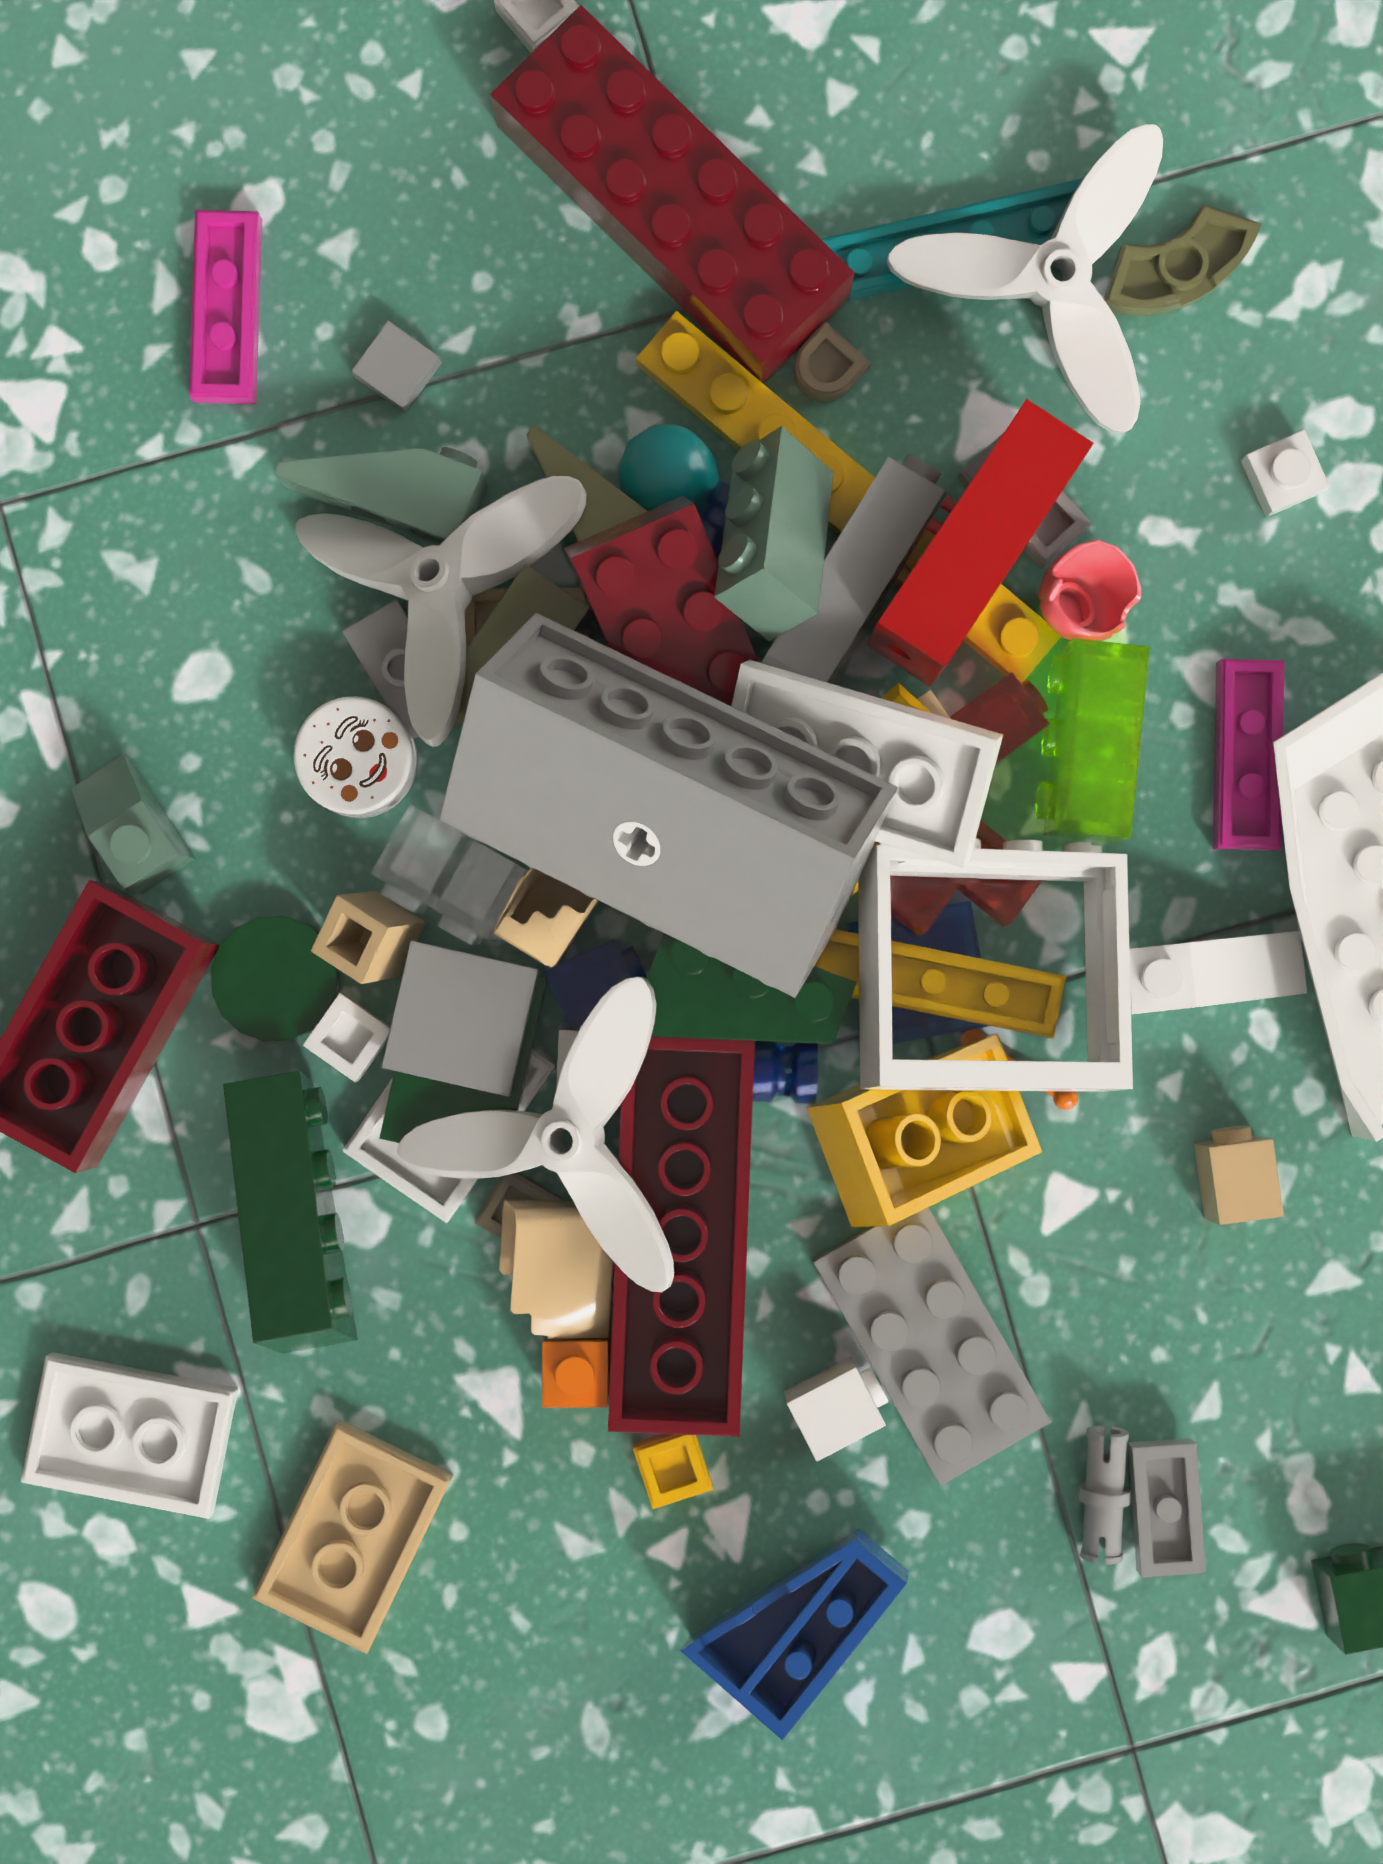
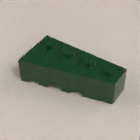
M300 1070L223 1084L253 1343L284 1354L358 1340L351 1291L343 1257V1229L340 1217L335 1211L332 1188L336 1185L335 1167L330 1150L324 1148L321 1125H326L328 1122L327 1105L322 1088L314 1087L313 1082Z

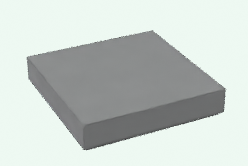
M411 941L381 1068L507 1097L511 1096L539 969Z

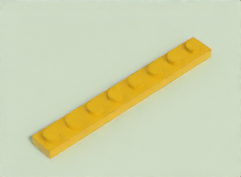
M676 311L636 357V366L737 451L746 443L752 440L759 441L783 426L833 471L828 528L840 536L875 477ZM925 530L894 582L900 588L935 537L928 530ZM1000 584L963 641L1018 687L1061 636L1036 612Z

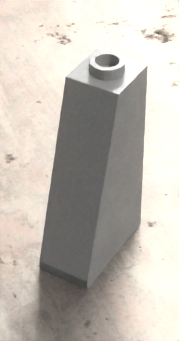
M910 454L907 455L903 464L890 457L887 458L824 560L819 613L779 635L761 662L762 664L830 684L835 683L921 539L926 526L946 497L947 492L936 485L942 474L941 472Z

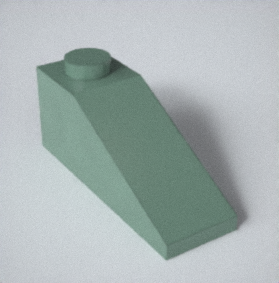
M442 447L440 454L424 448H412L279 461L274 472L288 490L435 546H439L463 522L479 510L488 487L482 470L476 468L477 460L449 447Z

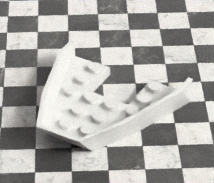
M1383 673L1273 742L1289 887L1302 945L1352 1137L1375 1142L1383 1138V1127L1381 1126L1383 1124Z

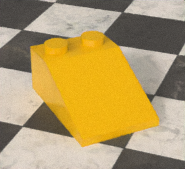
M997 1033L924 1059L1008 1061ZM860 1084L806 1107L851 1227L890 1226L1042 1152L1019 1091L860 1089Z

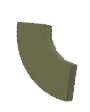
M1202 204L1191 224L1172 240L1151 246L1123 243L1118 252L1103 299L1112 313L1130 316L1162 314L1193 304L1218 288L1235 271L1253 245L1262 223Z

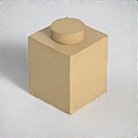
M377 891L340 894L336 896L311 952L360 984L400 977L405 967L410 942H417L426 922Z
M1233 1126L1211 1130L1213 1141L1194 1143L1204 1219L1218 1225L1284 1217L1273 1139L1252 1135L1251 1126Z

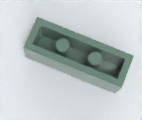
M783 426L759 441L752 440L746 443L734 456L714 598L768 641L819 613L833 471Z

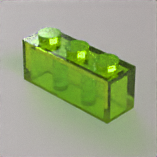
M1073 638L1062 648L1061 655L1052 656L1048 675V692L1057 694L1055 718L1046 719L1042 735V755L1051 757L1049 781H1040L1035 804L1036 819L1045 820L1043 835L1119 843L1131 838L1150 646Z

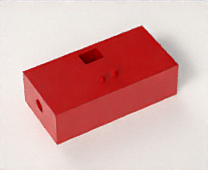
M1026 399L959 501L956 502L949 496H946L940 505L942 509L950 513L945 522L942 524L932 517L925 529L934 534L935 537L879 619L866 645L930 687L947 666L1094 443Z

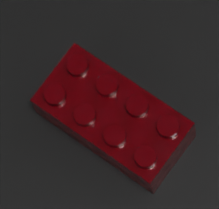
M681 496L564 548L606 647L732 706L740 665L748 660L759 661L741 618L714 598L719 564L693 502Z
M89 880L0 1038V1132L73 1173L98 1167L213 960L220 944L111 884Z

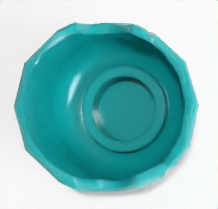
M658 424L649 426L629 440L618 465L621 491L647 511L684 496L695 504L700 515L713 504L721 481L716 456L693 431L680 425Z

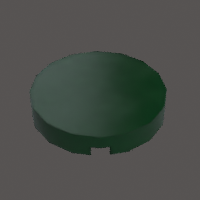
M287 916L257 917L236 927L219 946L211 967L212 995L222 1017L241 1034L264 1042L293 1040L313 1031L337 998L340 990V972H338V969L311 952L319 932L310 924Z

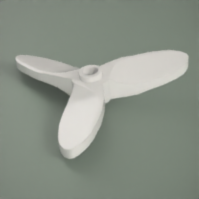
M1144 124L1131 129L1118 139L1092 166L1069 200L1051 240L1046 241L1042 245L982 234H932L905 240L896 245L886 259V264L894 275L903 282L923 290L967 299L1029 298L1034 304L1042 307L1051 350L1068 387L1085 412L1097 425L1109 432L1119 434L1132 429L1138 418L1140 408L1139 385L1132 356L1118 321L1100 293L1090 282L1092 264L1120 237L1142 205L1156 176L1162 158L1163 138L1161 130L1157 125ZM1051 266L1061 271L1063 281L1056 280L1053 277Z
M551 476L512 491L472 514L439 546L431 545L423 548L384 527L343 515L315 514L297 521L295 533L298 540L316 560L337 574L352 581L408 600L404 686L412 727L426 744L436 747L448 737L460 709L466 673V607L470 604L473 595L516 577L525 564L530 566L572 530L580 520L586 506L587 493L579 480L569 476Z
M642 976L627 978L611 987L599 1000L581 1026L563 1063L551 1110L544 1114L507 1109L483 1110L433 1120L414 1128L405 1135L397 1146V1154L405 1164L415 1171L451 1178L500 1177L541 1165L550 1171L557 1172L587 1227L608 1256L637 1285L650 1291L663 1292L671 1287L674 1278V1262L669 1244L646 1198L604 1144L605 1133L603 1128L630 1091L647 1053L655 1023L657 1006L654 989L649 980ZM565 1130L569 1131L572 1136L573 1143L571 1148L564 1141Z

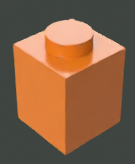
M609 1329L608 1338L548 1339L545 1335L542 1342V1408H608L611 1329Z

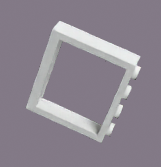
M976 838L969 863L964 868H959L880 842L879 845L871 849L858 879L860 1089L1089 1092L1133 1089L1127 854L1102 853L1101 846L1091 845V842L1065 844L1064 852L1042 851V841L1038 840L1006 841L1003 843V850L981 849V840ZM890 876L1084 882L1088 1062L892 1059Z

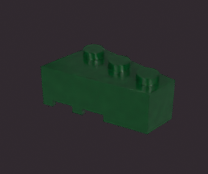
M664 933L647 976L654 989L657 1004L655 1023L651 1036L834 1044L857 982L814 966L796 998Z

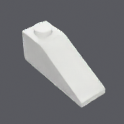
M1300 931L1129 949L1131 1014L1195 1008L1307 993Z

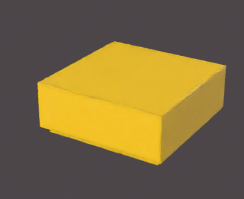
M661 1434L633 1443V1451L652 1509L713 1490V1482L697 1435Z

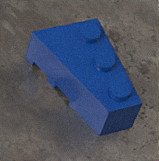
M857 1529L691 1635L680 1651L776 1736L783 1740L905 1587L909 1571L864 1532Z

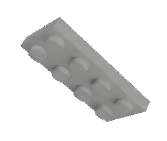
M929 1207L890 1226L867 1227L812 1259L940 1486L1051 1423Z

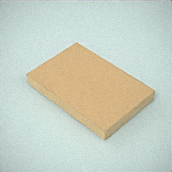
M339 1420L326 1443L252 1599L367 1654L453 1474Z

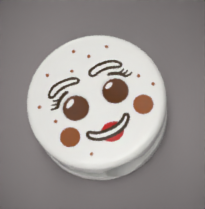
M348 696L337 698L321 705L307 717L295 740L294 766L302 787L318 804L342 816L368 818L389 811L406 796L416 776L418 754L414 739L410 737L407 728L392 710L369 698Z

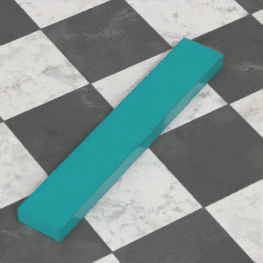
M1084 178L821 238V240L854 271L851 295L847 302L915 286L899 279L886 264L887 256L896 245L910 238L944 233L982 234L1042 245L1046 241L1051 240L1069 200Z

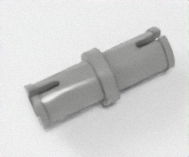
M1099 1425L1088 1427L1086 1432L1088 1437L1086 1482L1079 1485L1078 1499L1084 1503L1083 1544L1080 1556L1088 1562L1098 1564L1099 1538L1104 1537L1105 1565L1121 1563L1123 1560V1553L1121 1551L1124 1507L1130 1505L1131 1490L1125 1486L1126 1451L1129 1432L1122 1428L1111 1426L1110 1452L1105 1453V1426Z

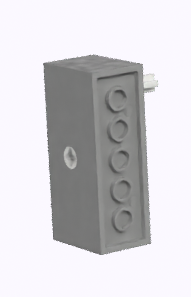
M535 613L475 674L439 821L465 833L472 839L481 841L523 862L528 867L537 869L581 891L585 895L641 921L649 927L664 932L698 949L707 956L716 958L758 979L767 986L774 987L796 998L842 919L898 787Z

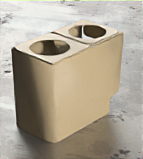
M530 868L527 874L519 880L493 932L544 965L554 967L561 964L599 900L591 898L537 869Z
M505 1199L502 1212L499 1271L503 1275H513L510 1310L514 1314L529 1313L531 1315V1332L534 1335H546L548 1339L608 1338L614 1261L599 1245L574 1202Z

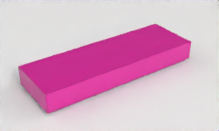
M195 210L189 397L194 403L257 404L262 218L258 211Z
M1220 659L1216 662L1213 850H1282V816L1273 742L1281 738L1284 731L1285 660Z

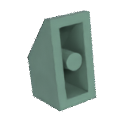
M120 755L71 788L88 838L123 890L144 894L195 860V857L127 755Z

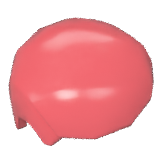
M1096 539L1077 544L1058 556L1046 569L1038 593L1040 599L1039 607L1045 621L1062 638L1088 646L1107 640L1113 634L1126 627L1124 621L1130 609L1141 598V586L1135 565L1119 547Z

